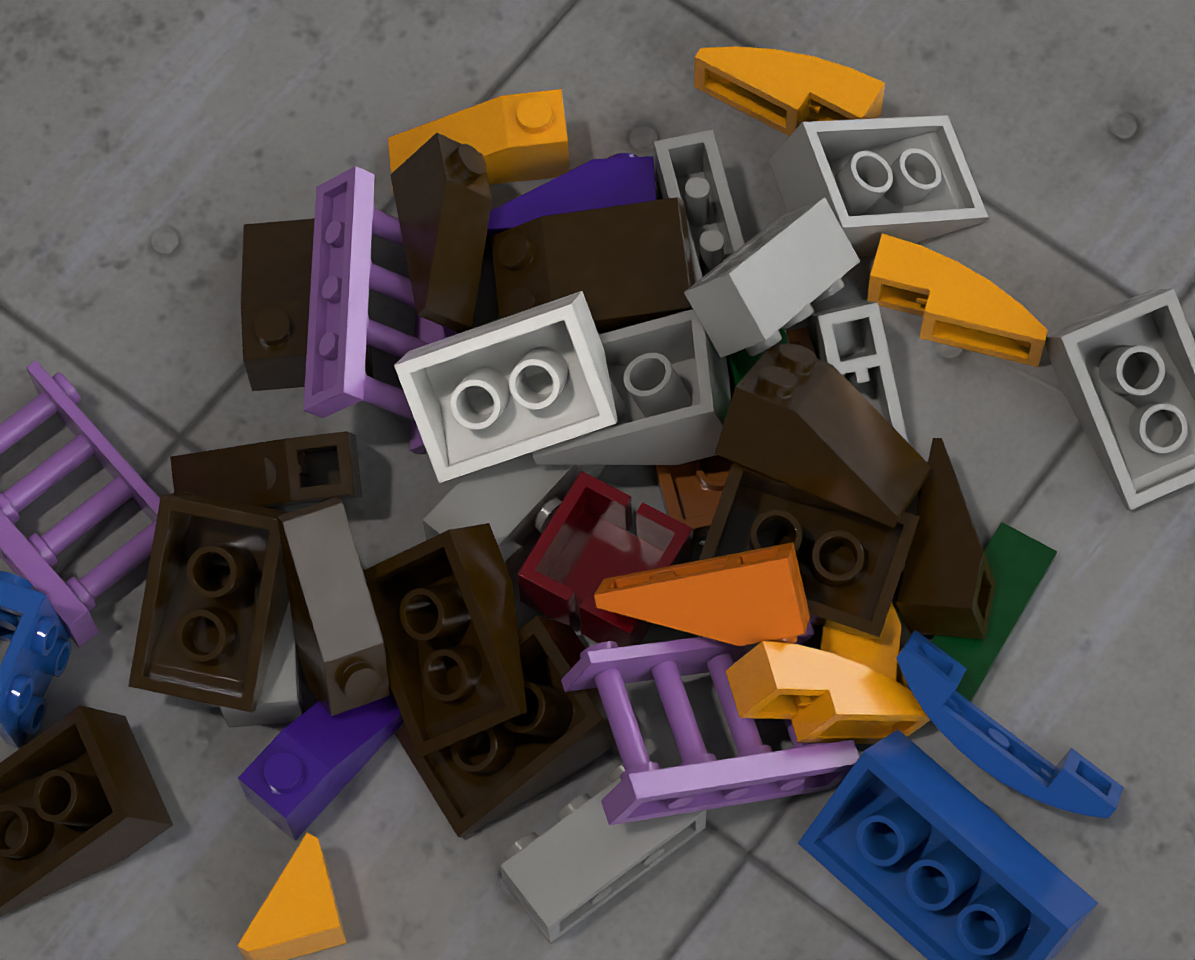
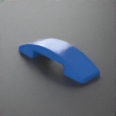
M914 630L896 657L918 703L941 733L960 752L1000 782L1044 804L1093 817L1109 818L1114 813L1124 788L1122 785L1073 748L1067 752L1057 766H1054L955 691L967 668L918 631Z

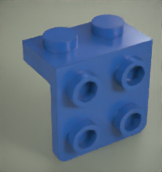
M0 571V640L10 643L0 665V736L6 744L20 748L27 734L34 735L41 726L47 706L46 699L43 697L52 677H59L65 670L71 654V641H69L70 636L46 594L32 590L33 585L26 579L9 572Z

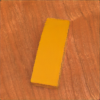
M732 46L700 48L694 58L695 88L788 136L802 122L878 118L882 112L885 82L853 68L815 56L778 49Z
M881 234L870 274L867 301L878 302L879 306L922 316L923 320L919 337L921 339L1034 367L1039 366L1048 330L1023 305L993 282L958 261L922 245Z
M762 641L726 670L739 718L791 719L798 743H833L854 740L855 744H875L897 729L908 737L931 720L914 697L912 691L902 684L865 665L830 652L798 644Z

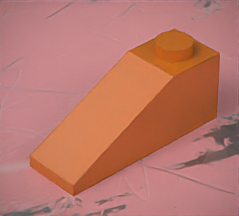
M793 542L603 579L594 594L596 607L599 609L736 646L759 644L762 641L794 644L797 642L798 635L805 634L810 619Z

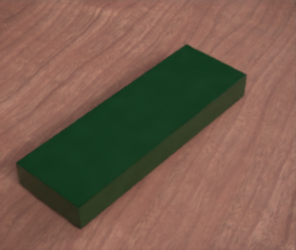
M1003 522L1000 523L984 550L996 582L985 639L934 635L931 641L967 668L955 691L971 703L1057 554L1056 550Z

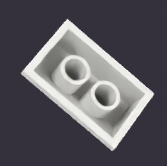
M583 291L410 350L394 365L439 483L616 424L618 421L604 348Z

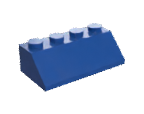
M898 729L862 753L798 842L803 849L928 960H1052L1098 904L1097 901Z

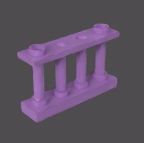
M355 166L316 187L303 411L325 418L360 401L367 402L411 419L409 451L421 454L427 450L404 391L366 375V345L402 358L410 350L459 333L418 316L416 311L414 337L369 319V289L414 308L415 303L409 278L372 263V234L404 247L399 219L375 208L373 202L375 174Z
M35 360L26 369L39 395L0 424V455L55 413L76 437L4 493L0 492V557L16 575L26 579L33 585L32 590L46 594L70 638L80 648L99 633L90 614V611L97 606L94 600L151 556L160 498L77 407V404L82 401L81 397L67 378L60 372L51 377ZM94 456L114 480L39 537L34 533L26 539L14 525L21 519L18 513L87 459ZM131 498L152 523L81 579L77 580L75 577H72L64 583L52 569L58 563L56 556Z
M808 623L805 634L797 636V642L794 644L803 646L814 635L811 623ZM707 637L618 647V644L613 641L602 642L582 651L580 654L581 659L561 679L565 692L598 688L625 769L620 775L621 782L601 800L609 825L831 790L846 777L860 756L854 740L833 743H798L791 719H784L793 744L790 749L772 752L771 746L763 745L754 718H739L726 675V670L757 646L758 643L736 646ZM710 672L738 751L734 758L717 760L715 754L707 753L681 676ZM649 680L655 681L682 759V763L679 766L660 769L658 763L650 762L624 684Z

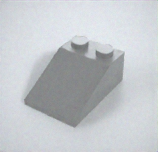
M948 115L802 122L768 160L787 212L789 213L825 197L859 259L876 255L882 233L917 243L982 224L989 218Z
M1149 290L1047 334L1044 345L1063 393L1126 509L1132 510L1194 483L1195 340L1175 290Z
M693 309L599 334L605 352L617 423L532 452L533 459L537 465H680L715 456L717 454L714 453L731 402L727 357L720 358Z

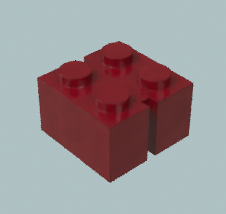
M581 471L517 574L520 601L546 616L567 625H572L576 618L580 619L581 634L597 643L613 641L618 644V647L640 645L652 623L599 609L596 607L594 594L603 579L689 563L692 558L693 528L642 502L636 512L637 536L629 533L628 531L632 526L631 496Z

